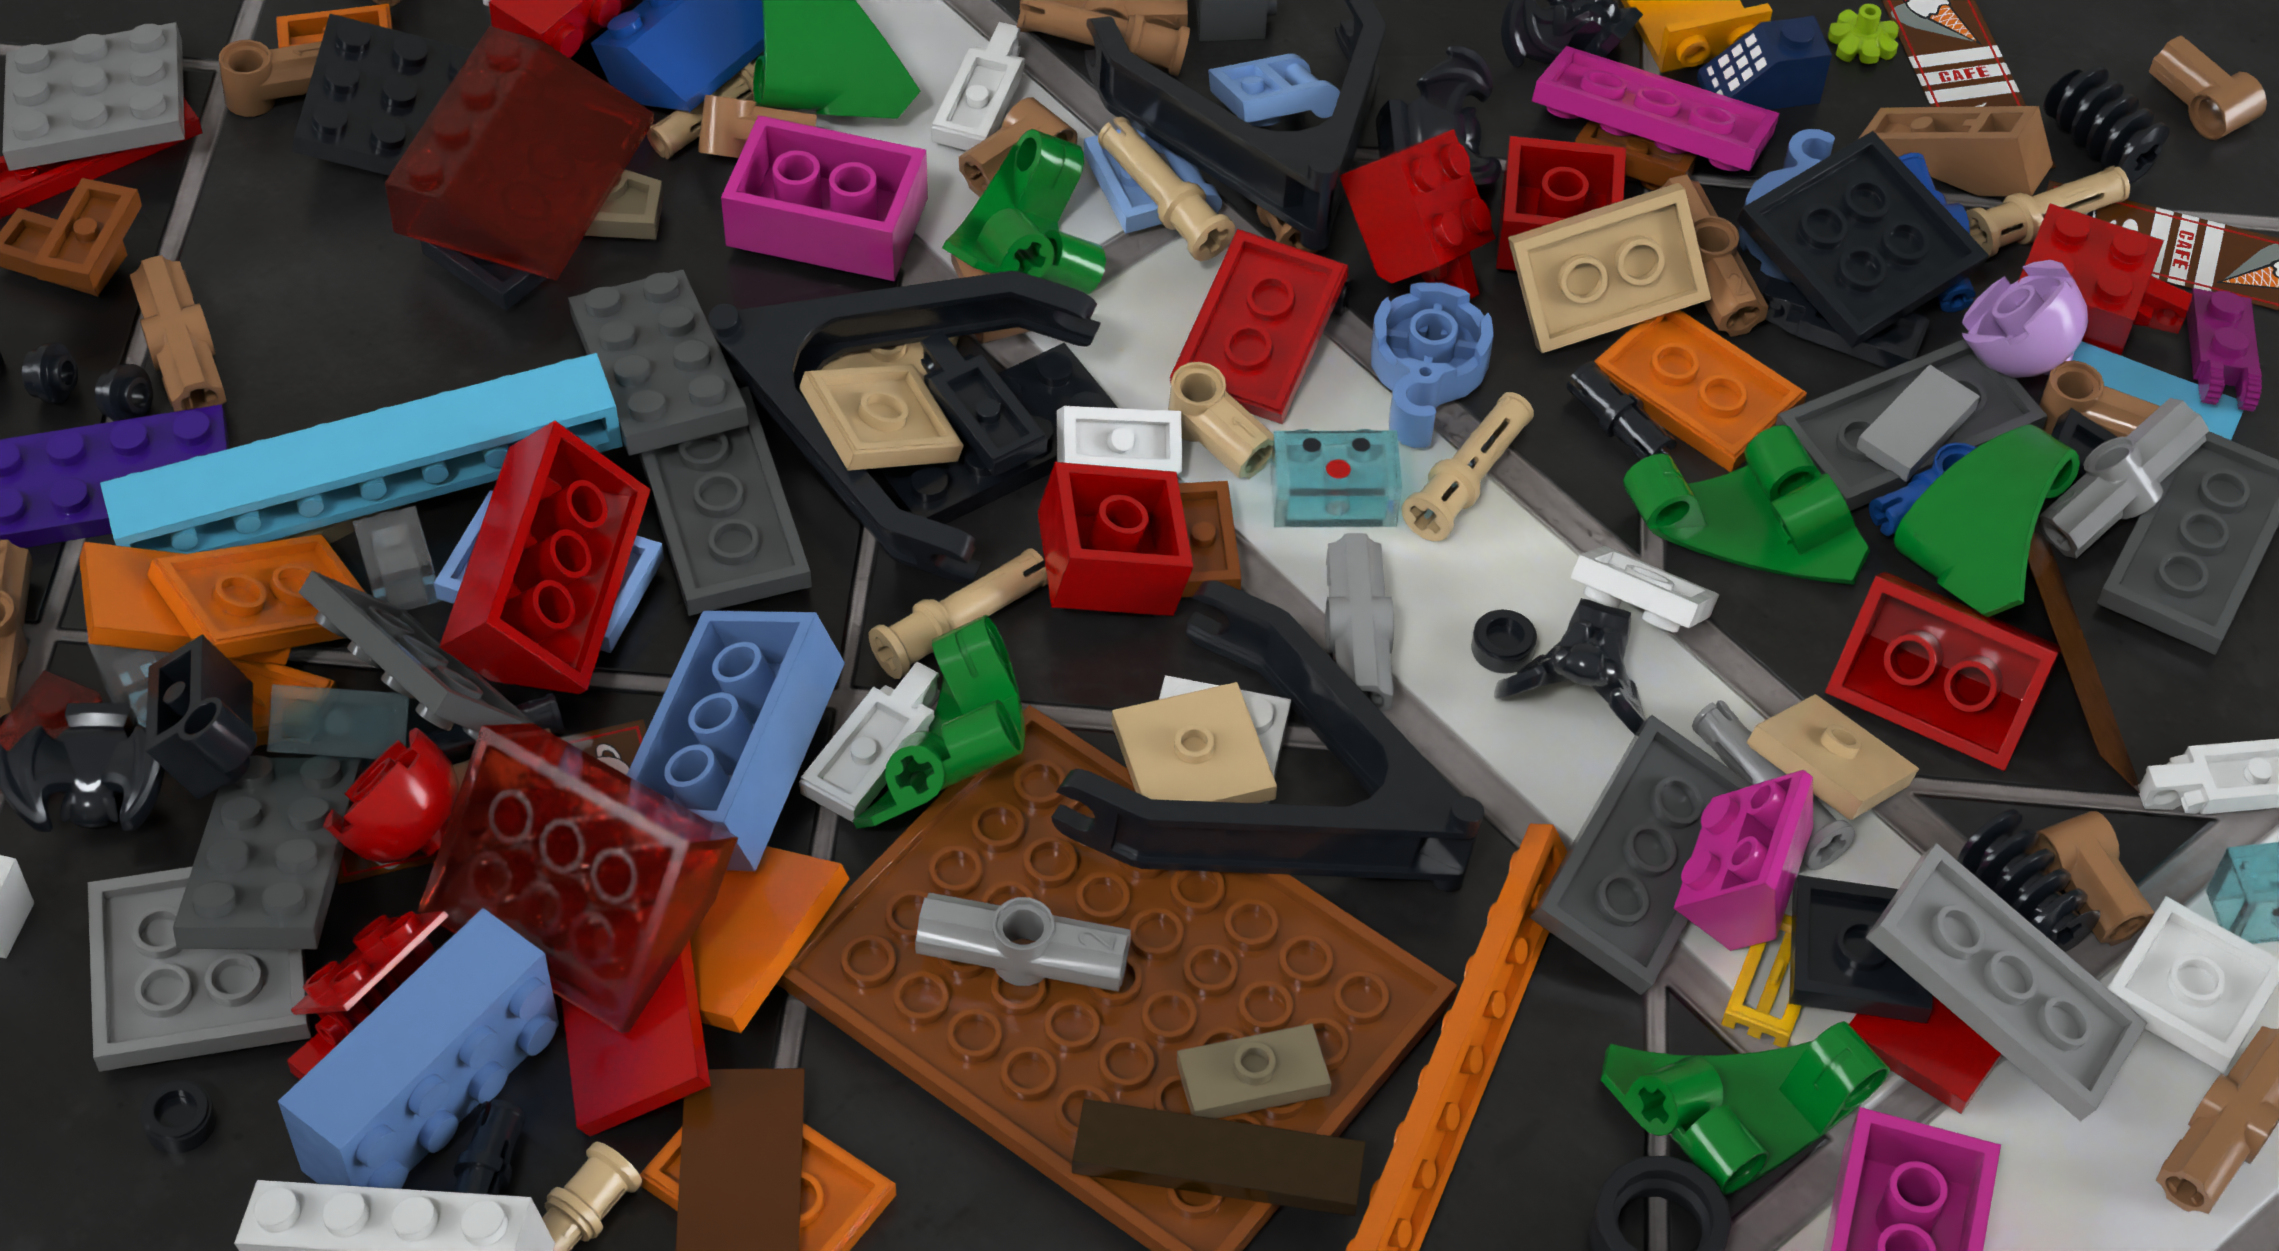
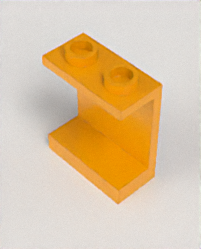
M1621 0L1625 8L1636 7L1643 13L1635 27L1661 73L1708 63L1759 23L1770 21L1773 11L1768 3L1744 8L1740 0Z

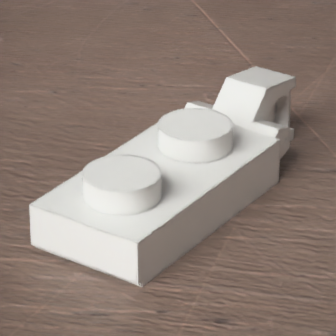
M999 22L986 49L977 46L976 48H968L932 123V142L969 150L997 132L1023 76L1025 58L1018 57L1021 51V46H1018L1020 28H1017L1015 25Z
M916 662L895 689L887 685L880 690L873 687L801 776L799 781L800 793L853 822L852 820L868 808L886 785V764L902 740L912 733L929 730L928 727L935 717L933 715L934 710L930 708L940 695V690H938L937 686L939 673Z
M2279 739L2188 746L2185 754L2171 757L2169 759L2170 762L2166 765L2148 766L2146 774L2141 783L2138 784L2139 795L2144 809L2173 810L2182 805L2185 813L2197 814L2200 812L2201 814L2279 808Z

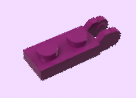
M2193 288L2191 292L2193 296L2187 312L2193 379L2198 380L2201 402L2216 405L2223 394L2225 385L2235 386L2238 409L2254 412L2262 393V373L2259 363L2251 298L2241 297L2228 291L2213 292Z

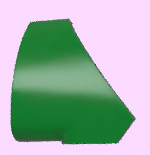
M762 0L764 56L757 58L754 68L753 95L754 101L757 102L756 106L773 109L816 111V114L898 119L921 92L893 49L856 0Z
M1035 129L1027 130L1018 142L1013 144L1007 157L962 224L945 241L942 248L973 268L989 273L1005 271L1022 272L1079 290L1085 294H1090L1100 283L1105 271V251L1101 245L1061 232L1058 227V221L1083 171L1084 152L1081 146Z
M2031 424L2020 426L1998 435L1955 462L1926 489L1900 521L1894 537L1895 548L1902 555L1936 577V583L1987 618L2024 603L2026 569L2030 544L2038 515L2045 498L2059 496L2073 483L2080 466L2079 455L2076 450Z
M1773 426L1756 435L1748 443L1744 451L1747 466L1722 476L1688 484L1669 455L1655 454L1634 464L1623 479L1625 490L1653 534L1689 550L1722 561L1784 576L1854 585L1870 552L1868 545L1856 528L1851 512L1835 482L1828 473L1821 475L1790 426Z
M987 615L981 616L932 640L933 651L943 674L939 700L934 712L935 717L928 731L910 734L896 748L886 764L885 779L889 790L874 805L852 820L856 829L872 827L930 801L938 795L940 790L1022 754L1025 745V725L1016 678L1004 641L997 627Z
M1843 1021L1829 1027L1813 1041L1754 1053L1673 1055L1610 1044L1605 1053L1601 1081L1641 1127L1657 1136L1669 1134L1692 1162L1714 1179L1723 1195H1728L1775 1170L1822 1137L1882 1085L1889 1074L1890 1068L1847 1022Z

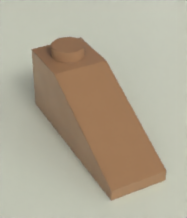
M2039 106L1880 108L1859 137L1861 138L1874 131L1897 157L1908 153H1920L1925 158L1931 177L1977 196H2002L2006 198L2014 193L2032 196L2053 165Z

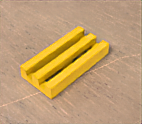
M1784 914L1780 930L1785 931V935L1756 1010L1743 1004L1767 942L1750 946L1721 1025L1731 1029L1735 1028L1736 1023L1749 1027L1747 1035L1760 1039L1762 1033L1775 1037L1773 1044L1782 1048L1788 1045L1802 1007L1801 1005L1789 1004L1788 1001L1782 1019L1769 1015L1791 958L1792 916Z

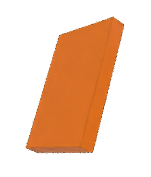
M1680 309L1635 324L1594 361L1627 395L1634 393L1644 403L1643 410L1654 422L1729 472L1735 471L1745 461L1744 451L1748 443L1756 435L1775 426L1779 413L1804 404L1807 392Z
M322 534L152 559L147 574L151 583L190 638L193 640L203 634L226 658L344 639L321 626L314 619L318 610L298 593L311 571L366 593Z
M84 542L79 562L89 644L172 653L192 641L147 577L152 559L182 555L183 553ZM291 648L228 659L286 665Z
M766 846L756 871L717 869L713 871L686 908L702 1023L738 1033L743 1032L850 878L841 863Z
M803 1123L799 1251H850L896 1196V1183ZM682 1127L640 1173L642 1178L641 1187L676 1211H678Z

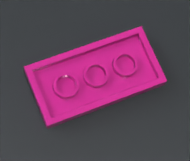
M1566 46L1539 77L1532 97V102L1547 106L1548 112L1555 116L1566 119L1582 117L1600 123V127L1608 133L1618 136L1638 135L1653 140L1658 148L1666 152L1681 154L1687 151L1709 158L1708 161L1713 166L1727 171L1751 170L1773 136L1780 113L1569 46Z

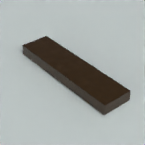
M1084 1099L1072 1159V1173L1355 1216L1365 1141Z

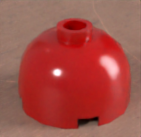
M414 728L409 731V748L397 740L355 780L344 793L353 802V805L343 817L334 809L326 817L323 827L340 843L364 859L382 864L400 862L418 850L428 857L436 852L455 830V826L447 819L458 801L459 781L453 764L442 750L420 729Z

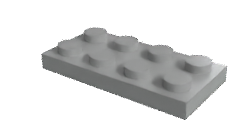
M1937 843L1920 857L1866 936L1870 942L2079 1121H2082L2097 1110L2147 1024L2145 1020Z

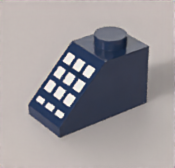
M1815 16L1761 22L1700 68L1697 80L1701 89L1768 110L1819 104L1832 53Z

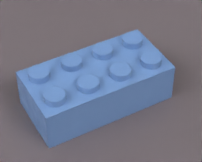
M703 610L607 816L640 865L756 871L845 664L816 612Z
M482 908L278 1100L301 1171L318 1184L401 1189L408 1173L429 1152L435 1153L444 1148L456 1133L458 1124L479 1103L483 1104L485 1101L489 1102L495 1098L504 1087L508 1075L528 1055H537L552 1040L556 1028L559 1026V1020L545 953L486 909Z

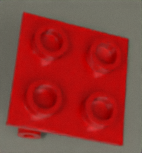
M410 911L400 917L388 918L386 915H382L376 918L354 937L353 943L358 948L340 964L337 961L326 964L305 982L303 989L307 995L291 1011L294 1015L317 1013L321 1018L315 1025L317 1032L326 1042L336 1045L384 1001L379 992L389 997L428 960V957L434 952V948L426 937L448 915L445 911L415 914L413 911Z

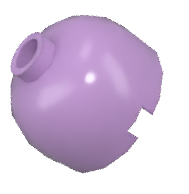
M2045 260L2023 266L2022 268L2028 276L2021 278L2019 282L2016 281L2013 284H2010L2005 276L1985 290L1971 305L1964 315L1962 322L1968 330V334L1962 333L1976 356L1987 367L2012 378L2034 377L2041 374L2049 375L2052 369L2064 361H2071L2073 359L2074 352L2080 345L2086 331L2088 311L2087 304L2076 281L2063 263Z

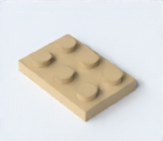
M1679 183L1508 237L1535 345L1541 353L1711 299L1686 190Z

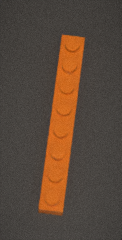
M1530 823L1519 850L1515 851L1511 857L1506 881L1497 902L1493 903L1489 909L1487 926L1475 954L1467 961L1464 980L1452 1009L1448 1010L1443 1018L1439 1040L1429 1063L1421 1070L1415 1097L1405 1120L1396 1129L1393 1149L1381 1177L1372 1186L1369 1206L1356 1237L1349 1242L1346 1251H1419L1549 934L1548 930L1533 921L1530 916L1568 852L1554 824Z

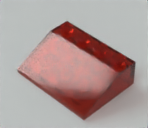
M489 26L385 182L394 233L557 281L652 126L654 113L545 42Z
M534 723L482 725L418 912L423 914L445 911L448 917L440 925L453 933H457L482 908L486 909L545 953L553 993L618 1032H630L715 902L738 837Z

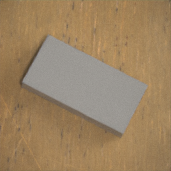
M1929 365L1859 436L1856 448L1866 454L1868 458L1885 469L1893 471L1902 480L1907 482L1976 410L1980 396L1932 365Z

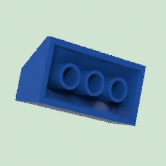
M644 0L632 11L614 17L607 25L608 30L590 43L618 101L691 112L704 101L705 95L713 94L764 51L762 0Z

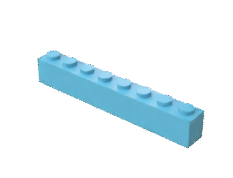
M594 353L563 360L559 363L529 371L502 376L498 379L464 388L441 392L437 395L403 404L383 407L372 412L338 421L322 423L311 428L273 438L257 440L250 444L208 455L196 456L185 461L147 471L131 473L124 477L101 482L100 485L113 538L117 546L189 554L268 542L495 481L498 479L508 448L553 421H557L598 452L619 448L623 444L616 404L598 355Z

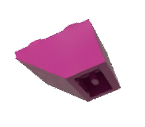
M1804 769L1713 797L1701 816L1702 828L1692 856L1682 870V885L1673 909L1730 951L1777 938L1813 829V777Z

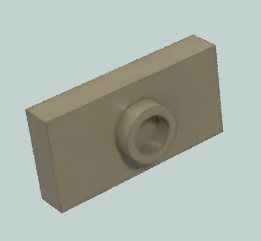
M1313 1023L1177 1051V1067L1191 1115L1217 1119L1330 1095L1331 1080Z

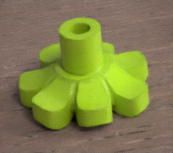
M1864 4L1860 7L1858 15L1850 9L1841 12L1837 23H1831L1828 39L1832 43L1838 44L1836 56L1841 60L1850 62L1859 54V59L1862 63L1873 64L1879 61V57L1890 60L1896 55L1899 44L1895 39L1898 36L1899 27L1894 21L1879 22L1882 13L1881 9L1874 4Z

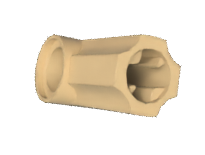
M1189 362L1180 366L1174 372L1171 381L1168 410L1181 411L1182 439L1191 442L1199 441L1238 478L1247 477L1250 479L1262 471L1269 459L1277 452L1279 439L1226 392L1225 377L1220 370L1208 363Z

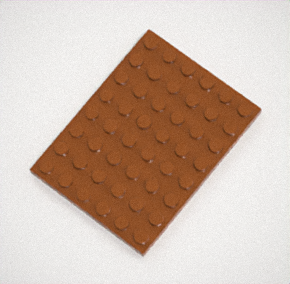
M1029 705L1023 711L1025 745L1022 754L949 786L830 906L776 984L1149 1250L1243 1251L1281 1205L1072 1173V1159L1084 1099L1191 1115L1176 1063L1177 1051L1313 1023L1331 1080L1330 1095L1217 1119L1339 1137L1453 1002L1457 984L1288 874L1140 869L1063 835L1056 829L1051 818L1060 804L1087 817L1095 818L1093 812L1086 805L1056 792L1071 770H1087L1132 791H1135L1127 768ZM930 892L1000 906L1006 901L1017 897H1030L1041 901L1050 909L1054 916L1131 930V939L1122 986H1120L1118 992L1044 978L1041 982L1030 986H1016L1005 982L996 973L995 968L916 954L915 940L924 897L927 898ZM1017 939L1012 942L1019 945H1027L1035 941Z

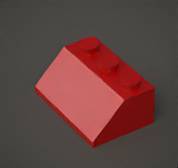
M1885 571L1876 575L1825 693L2006 771L2062 652L2060 646L1994 617L1990 616L1987 618L1975 609Z

